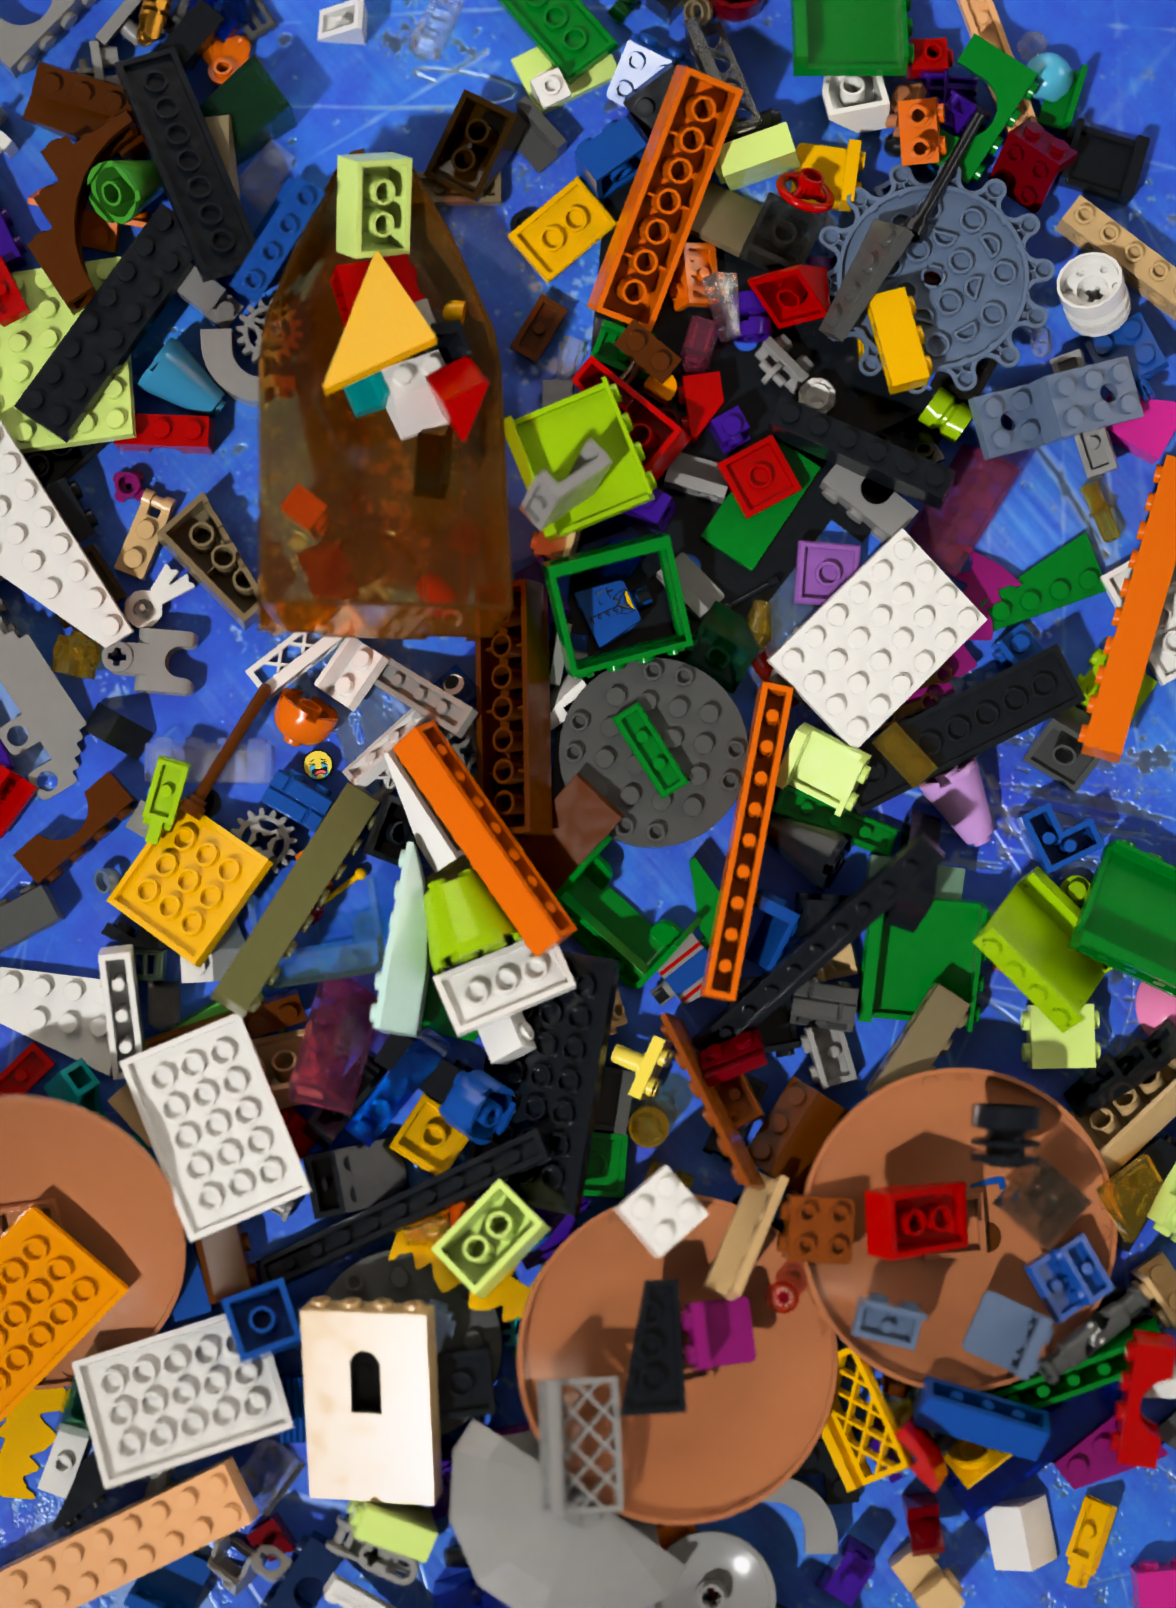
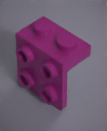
M740 1296L732 1302L723 1298L684 1303L685 1310L681 1312L683 1329L684 1331L687 1330L689 1344L685 1345L687 1362L691 1364L692 1369L705 1370L711 1369V1367L748 1363L755 1360L756 1351L750 1303L747 1297Z

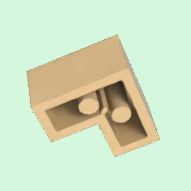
M908 1543L887 1560L892 1570L911 1593L919 1608H960L966 1604L960 1595L965 1590L960 1585L956 1576L949 1567L942 1570L936 1562L940 1557L939 1554L913 1557L910 1543Z

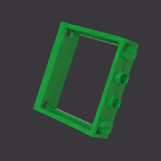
M661 531L541 563L566 672L571 677H577V679L583 677L591 678L595 676V671L607 669L608 672L618 671L626 667L625 663L638 661L639 664L648 663L655 660V655L666 652L667 655H677L678 652L684 651L685 647L694 645L669 534ZM657 551L675 634L576 660L557 577Z

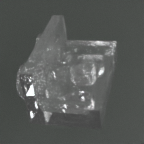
M269 1436L256 1445L254 1453L239 1471L262 1515L269 1516L306 1466V1463L286 1443L281 1444L279 1439Z

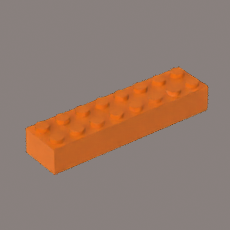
M676 65L586 307L627 324H630L634 319L647 331L652 332L743 94V89L690 67Z

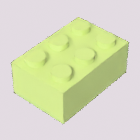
M394 152L337 155L336 252L355 259L372 258L374 253L378 251L382 257L410 254L412 158Z
M498 1179L431 1250L474 1295L484 1299L551 1228L508 1184Z

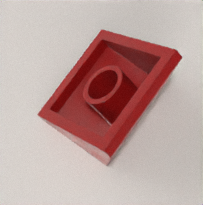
M799 264L751 277L747 281L778 329L824 318L831 306L827 270L825 267Z
M464 356L425 376V379L442 415L459 439L466 441L490 382L470 357Z

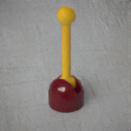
M357 868L354 873L355 875L332 891L321 907L315 904L310 912L315 917L311 922L313 926L323 918L325 905L357 880L366 878L367 871L364 868Z

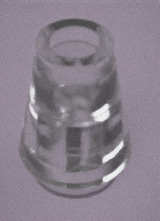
M564 336L563 342H559L555 379L571 380L581 368L589 352L586 350L588 342Z

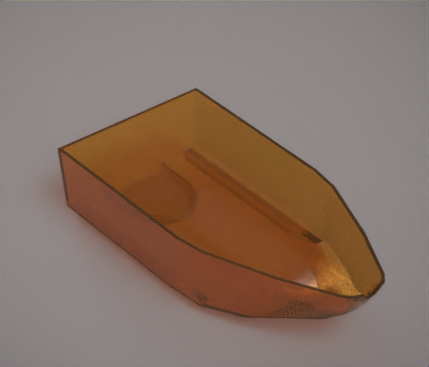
M364 148L351 151L349 154H364ZM412 166L410 254H408L410 264H413L417 271L419 291L427 298L436 323L446 322L442 314L446 303L451 300L466 301L463 329L472 351L470 358L490 382L466 441L460 440L453 430L450 484L445 499L412 496L417 436L401 441L386 408L355 418L343 388L327 396L324 393L323 384L345 330L329 279L336 265L372 260V258L355 259L336 252V168L323 191L326 194L298 237L265 315L259 352L256 411L258 631H269V636H282L283 632L322 633V637L426 640L427 636L465 637V641H477L479 637H492L513 610L502 366L494 327L451 232ZM446 426L426 433L444 435Z

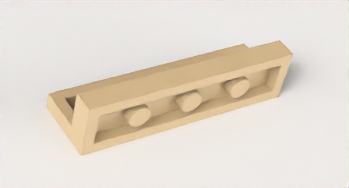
M759 1172L766 1188L760 1191L744 1187L702 1288L731 1302L742 1295L790 1179L784 1175H779L773 1179Z

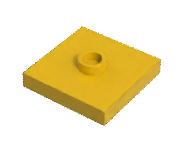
M423 1093L389 1145V1148L435 1177L452 1167L469 1139L448 1125L444 1117L439 1114L441 1104Z

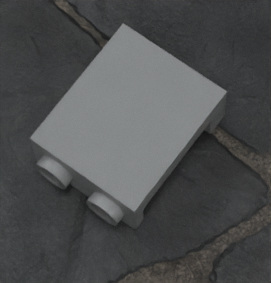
M590 439L585 443L575 461L569 477L558 484L546 470L535 476L519 509L539 531H542L596 492L612 464L611 459L603 448Z

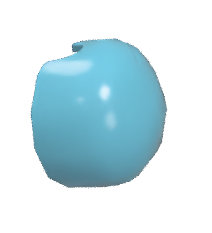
M1044 52L1031 58L1027 64L1028 68L1038 73L1035 82L1039 86L1032 96L1036 100L1041 98L1050 102L1057 101L1068 92L1073 83V70L1061 56L1055 53Z

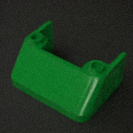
M608 834L577 867L554 896L578 929L570 936L592 956L622 960L619 980L629 988L639 989L674 954L703 920L697 916L684 931L676 923L666 919L659 920L654 926L651 925L607 885L613 877V871L608 861L599 854L613 839Z

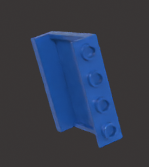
M297 175L295 180L288 177L253 233L256 239L255 245L238 272L227 275L223 284L249 301L258 303L326 193Z

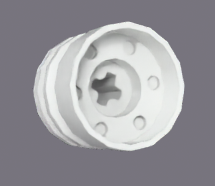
M1090 252L1080 254L1069 260L1060 270L1056 281L1057 293L1063 305L1067 321L1073 330L1084 336L1099 337L1119 329L1128 319L1131 311V298L1125 284L1122 269L1116 259L1105 253Z

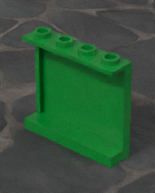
M791 0L793 76H906L908 63H913L914 44L908 43V37L912 36L913 27L912 17H907V11H910L911 0Z
M1116 839L1107 844L1101 854L1068 947L1176 998V866L1164 862L1163 857L1158 854L1145 853L1137 849L1134 843L1125 839Z
M934 897L929 911L914 933L883 923L884 913L874 921L865 931L856 1009L858 1021L871 1023L872 1017L909 1021L931 985L937 983L970 1004L967 1010L970 1016L963 1026L966 1027L967 1032H972L973 1022L978 1023L980 1018V1004H976L977 992H982L984 986V974L980 973L981 961L986 962L987 956L972 941L992 917V913L988 912L985 903Z

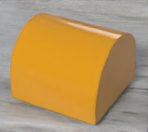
M672 374L669 375L663 384L650 375L644 383L643 391L662 405L670 407L675 399L677 382Z

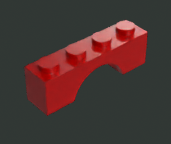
M1134 1330L1132 1341L1127 1340L1125 1346V1360L1128 1361L1127 1371H1121L1119 1387L1123 1391L1122 1400H1117L1115 1404L1114 1419L1118 1423L1116 1431L1111 1430L1109 1449L1114 1450L1118 1464L1156 1469L1161 1436L1157 1424L1142 1414L1140 1405L1145 1393L1152 1386L1172 1379L1176 1360V1343L1174 1336L1170 1334Z

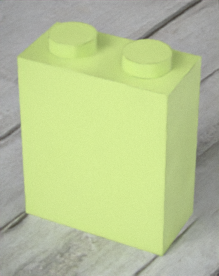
M783 122L724 143L714 168L721 185L727 183L730 191H734L801 167L787 122Z
M348 1500L346 1512H348L349 1524L355 1539L426 1563L438 1536L435 1521L429 1508L418 1504Z

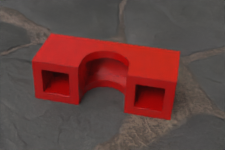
M135 413L137 438L114 441V445L120 451L151 452L152 448H171L182 453L213 454L215 424L210 416Z

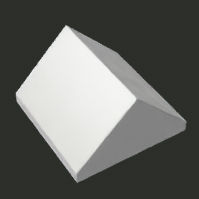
M1045 1493L982 1505L995 1570L1032 1572L1058 1558Z

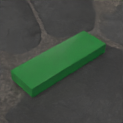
M639 702L612 718L615 726L661 799L666 798L689 783Z

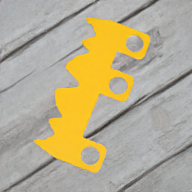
M449 1208L440 1212V1215L434 1220L425 1219L397 1232L389 1254V1260H393L400 1254L412 1252L417 1270L431 1263L433 1278L443 1293L463 1283L431 1250L443 1237L436 1231L447 1216ZM517 1264L484 1299L474 1295L470 1290L469 1309L488 1311L503 1306L502 1319L504 1322L520 1318L536 1278L531 1286L528 1287L511 1277L518 1266Z
M64 1387L32 1390L6 1417L5 1423L0 1427V1437L5 1438L0 1451V1496L35 1499L34 1494L26 1488L23 1477L39 1470L38 1465L30 1458V1455L44 1451L55 1441L56 1434L46 1425L40 1415L45 1412L67 1409L68 1400Z

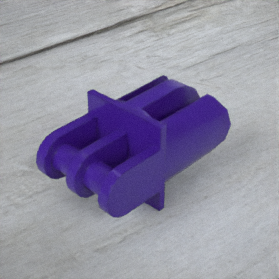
M944 70V73L926 72L920 74V80L923 81V86L927 90L925 98H932V95H940L938 103L947 102L952 95L950 91L953 89L961 92L967 99L977 104V99L974 98L977 96V87L975 85L978 83V78L976 76L947 75V70ZM932 82H940V86H932Z
M951 89L950 94L952 95L947 102H942L945 108V123L943 124L952 128L957 133H963L973 112L980 111L984 114L986 120H990L991 114L989 111L967 99L961 92ZM983 123L981 124L979 131H982L985 127Z

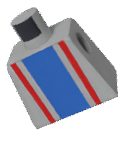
M693 933L657 970L664 981L650 991V993L661 1007L675 996L679 998L683 1005L701 997L700 992L708 952Z

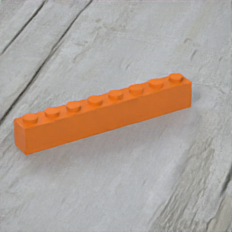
M434 720L414 727L392 747L399 757L401 764L406 767L417 783L418 789L425 795L434 808L436 815L443 821L451 833L453 840L467 856L471 866L480 875L490 894L497 900L519 932L527 948L532 951L536 958L554 949L578 929Z

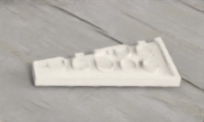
M0 966V1024L75 1060L83 1058L89 1067L112 1076L101 979Z

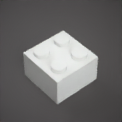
M667 1165L659 1167L613 1208L654 1258H661L709 1215Z

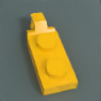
M1092 1495L1084 1496L1065 1554L1068 1557L1067 1564L1071 1566L1066 1583L1076 1588L1086 1589L1090 1577L1095 1575L1099 1567L1118 1507Z

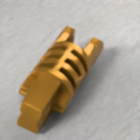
M143 0L136 33V41L140 44V47L149 46L153 41L160 39V33H162L163 27L166 25L172 0Z

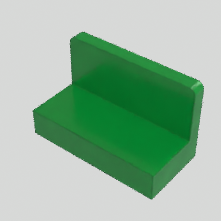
M1082 64L1079 71L1073 70V83L1064 96L1054 102L1043 99L1037 121L1044 129L1065 135L1073 119L1088 65Z

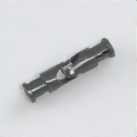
M1130 1286L1126 1290L1127 1293L1116 1302H1109L1078 1329L1056 1344V1349L1044 1359L1040 1358L1037 1370L1049 1384H1056L1059 1381V1376L1069 1368L1075 1369L1097 1349L1129 1326L1130 1320L1141 1311H1147L1150 1308L1149 1300L1138 1287Z

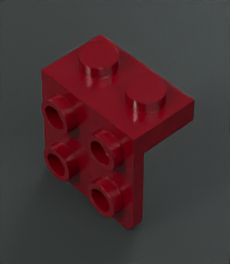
M1028 119L1009 132L989 176V180H1002L1007 187L1006 195L1030 212L1037 213L1041 210L1057 174L1074 163L1078 152L1069 147V144L1064 140L1057 139L1048 133L1039 123Z

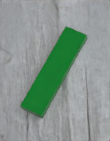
M790 785L780 789L772 808V813L849 833L854 836V846L879 856H890L900 829L866 815H858L853 810H846L841 817L834 815L836 808Z

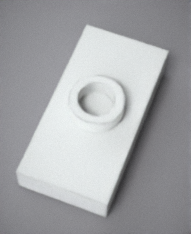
M64 1426L59 1427L37 1489L66 1499L80 1469L91 1436Z

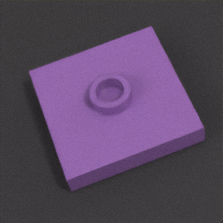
M799 540L797 544L793 604L822 606L860 568L861 545Z

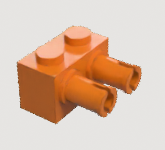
M938 97L898 101L902 166L942 162V155H947L946 136H940V123H945L944 103L939 104Z

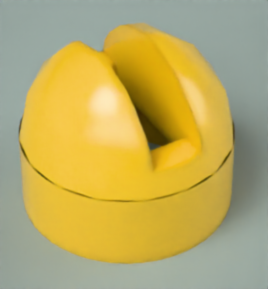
M451 300L446 303L442 311L444 320L446 322L460 320L463 326L466 314V301Z

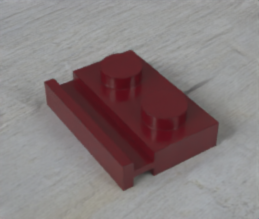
M758 1029L742 1032L730 1040L710 1045L705 1050L699 1052L704 1072L703 1076L708 1087L768 1064L765 1057L766 1052L763 1040Z

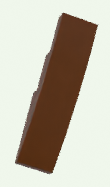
M35 94L30 95L22 116L23 120L61 137L67 135L75 143L79 141L82 135L97 130L110 118L100 113ZM137 128L139 134L120 148L115 155L127 160H147L149 151L140 129Z

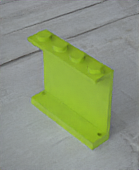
M1037 866L1017 881L972 942L1062 1033H1065L1084 1020L1085 1016L1080 1011L1104 975L1113 968L1068 947L1081 909Z

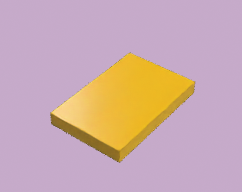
M577 176L509 233L507 238L548 285L611 232L618 222Z

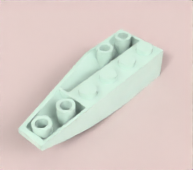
M407 841L406 850L401 849L399 856V868H402L400 880H397L395 883L394 899L396 901L394 911L390 915V931L385 947L382 971H377L375 978V990H379L377 1003H372L370 1022H374L373 1028L382 1033L420 1038L430 976V955L423 899L427 889L418 847L414 842Z

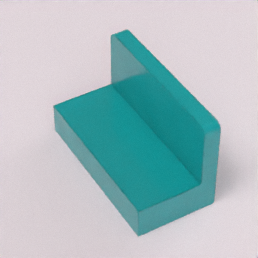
M381 371L343 388L355 418L386 408L390 392Z

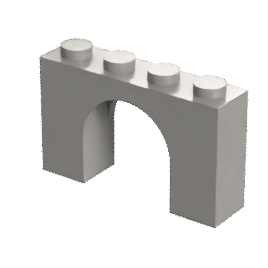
M52 0L47 13L38 21L28 25H14L0 17V64L16 79L21 74L28 73L33 68L37 57L42 52L49 51L55 45L56 38L64 30L70 29L76 23L78 15L85 8L93 6L97 0Z

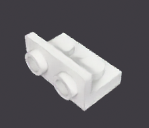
M348 634L326 667L321 671L314 685L354 712L389 660L362 643L352 634Z

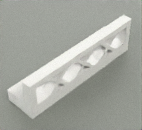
M348 600L322 610L245 672L259 688L263 683L255 673L265 665L277 666L276 674L265 682L272 689L267 698L270 701L282 692L283 689L287 688L337 649L348 634L355 635L367 624ZM341 605H344L351 616L339 625L331 624L333 612ZM328 616L327 624L320 623L323 619H325ZM313 627L326 628V635L315 644H307L309 630ZM303 636L302 643L295 642ZM289 646L302 647L300 656L289 664L282 663L283 652ZM278 655V662H271Z
M411 708L350 763L342 773L353 786L381 802L385 793L390 794L396 789L384 754L392 750V747L414 727L431 720ZM375 779H383L382 787L373 795L365 789Z

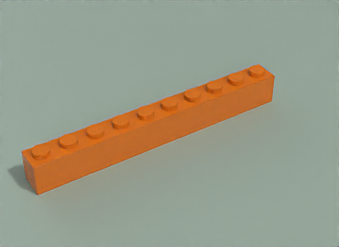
M1166 455L1164 465L1157 464L1152 482L1158 483L1156 493L1149 492L1144 511L1150 512L1147 522H1140L1136 539L1142 540L1139 551L1132 550L1128 568L1134 569L1131 579L1124 578L1119 595L1125 597L1123 608L1116 607L1111 625L1117 626L1114 637H1107L1103 654L1109 656L1106 666L1099 665L1094 682L1100 685L1098 695L1091 694L1086 713L1092 714L1089 725L1082 724L1077 741L1083 743L1081 754L1114 763H1119L1176 564V457Z
M764 681L758 687L748 738V749L701 986V997L726 1002L736 1000L794 687Z

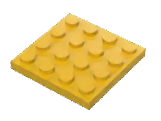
M178 809L171 831L163 830L161 840L157 845L146 843L106 901L190 963L200 968L274 863L206 815H203L201 820H198L183 810Z

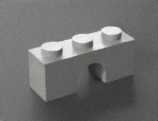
M835 464L819 486L823 489L822 495L833 504L839 502L847 509L846 514L856 523L861 524V522H864L872 529L870 531L872 536L881 543H885L899 529L903 528L905 530L919 512L895 491L884 503L872 504L866 501L861 493V484L866 478Z

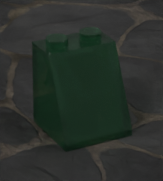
M255 55L250 57L199 105L204 118L231 115L237 167L297 126L291 105Z

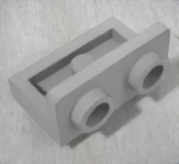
M811 1026L803 1027L804 1035L800 1036V1041L804 1054L810 1053L813 1065L808 1066L813 1085L819 1083L820 1089L824 1090L830 1086L858 1079L844 1031Z

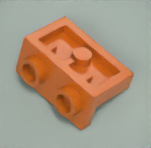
M685 243L671 280L670 297L673 301L674 311H681L687 307L715 308L721 305L716 247L710 243Z

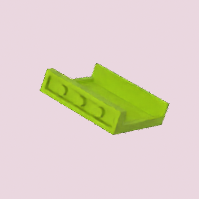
M606 376L601 378L603 381L601 384L513 420L511 416L499 420L527 492L535 476L544 470L558 484L569 477L575 461L585 443L590 439L603 448L612 461L596 492L591 497L543 529L549 543L655 500L652 490L658 487L651 470L647 472L643 470L640 461L646 459L639 441L633 443L628 432L634 430L627 412L620 413L617 403L621 402L622 398L616 383L609 385Z

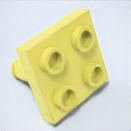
M654 1035L647 1052L644 1054L623 1045L617 1044L615 1046L610 1061L635 1072L636 1077L628 1095L646 1101L651 1096L655 1097L662 1083V1080L658 1078L663 1067L668 1068L675 1053L671 1049L673 1042H668L666 1039Z

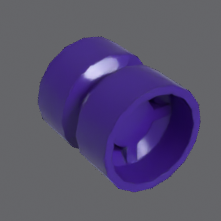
M753 290L732 294L730 296L731 315L736 317L732 322L733 341L738 343H757L765 341L769 336L773 338L772 319L767 317V311Z

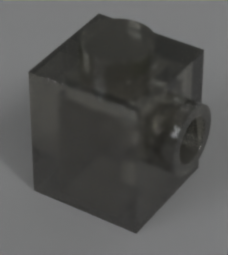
M147 981V1025H153V1028L158 1030L172 1029V1025H180L181 987L179 981Z

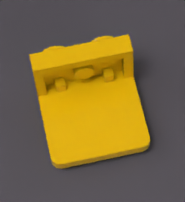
M849 139L846 149L800 143L797 145L796 152L801 167L793 171L801 172L803 168H812L820 172L824 176L823 183L830 188L834 195V205L830 210L850 212L851 208L847 204V195L852 194L851 201L853 203L855 188H862V182L856 181L858 170L863 171L866 152L861 151L862 141ZM793 181L791 183L790 193L796 191L797 189ZM802 199L803 201H806V202H809V203L820 204L819 202L814 201V200H812V199H811V200Z

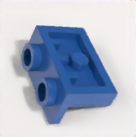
M1023 622L991 646L994 650L992 656L1002 668L1005 666L1010 668L1043 651V648Z

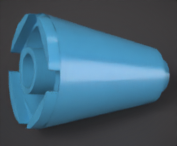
M174 336L170 337L136 385L145 392L200 416L212 414L216 417L227 403L222 399L225 395L224 391Z

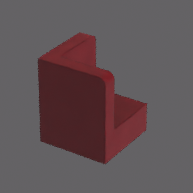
M277 1511L250 1529L246 1536L253 1547L257 1544L259 1546L269 1545L278 1548L283 1553H291L298 1544ZM267 1557L271 1562L276 1560L274 1557Z

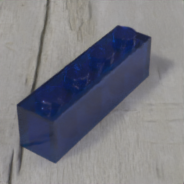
M427 1025L344 1128L369 1148L438 1065L452 1045Z

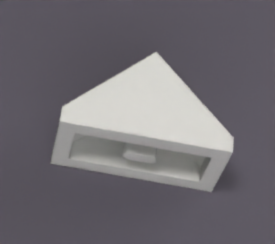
M349 0L320 10L317 40L330 43L365 45L368 20L365 0Z

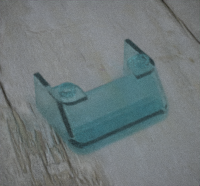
M374 876L366 877L371 910L363 911L354 918L352 923L354 939L295 948L288 960L282 956L276 967L281 969L272 986L267 983L264 986L277 989L372 974L381 970L385 957V934L377 878ZM249 895L247 898L251 932L262 916L259 896Z

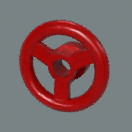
M803 168L801 172L789 171L781 174L776 180V189L779 195L787 203L800 210L810 213H824L829 211L834 205V195L830 188L823 183L824 176L817 170ZM793 181L797 188L796 191L790 193L785 183ZM802 199H806V200H811V199H812V200H814V201L819 202L820 204L809 203V202L803 201Z

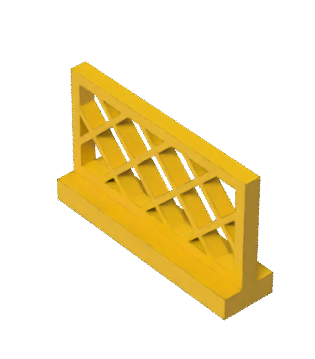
M849 1347L838 1351L835 1395L830 1414L821 1433L848 1493L863 1485L909 1468L914 1464L908 1449L894 1436L899 1429L869 1364L857 1356ZM852 1353L857 1364L856 1373L845 1367L847 1355ZM843 1375L854 1381L852 1392L840 1387ZM861 1385L868 1389L871 1395L870 1403L859 1397ZM838 1395L849 1401L847 1412L843 1410ZM856 1406L868 1411L865 1423L854 1417ZM875 1416L882 1419L885 1425L884 1433L872 1427ZM852 1425L863 1431L861 1443L857 1441ZM870 1436L882 1442L879 1453L868 1447ZM889 1446L896 1450L901 1463L897 1464L886 1458ZM866 1456L877 1462L875 1473L873 1474L866 1461Z

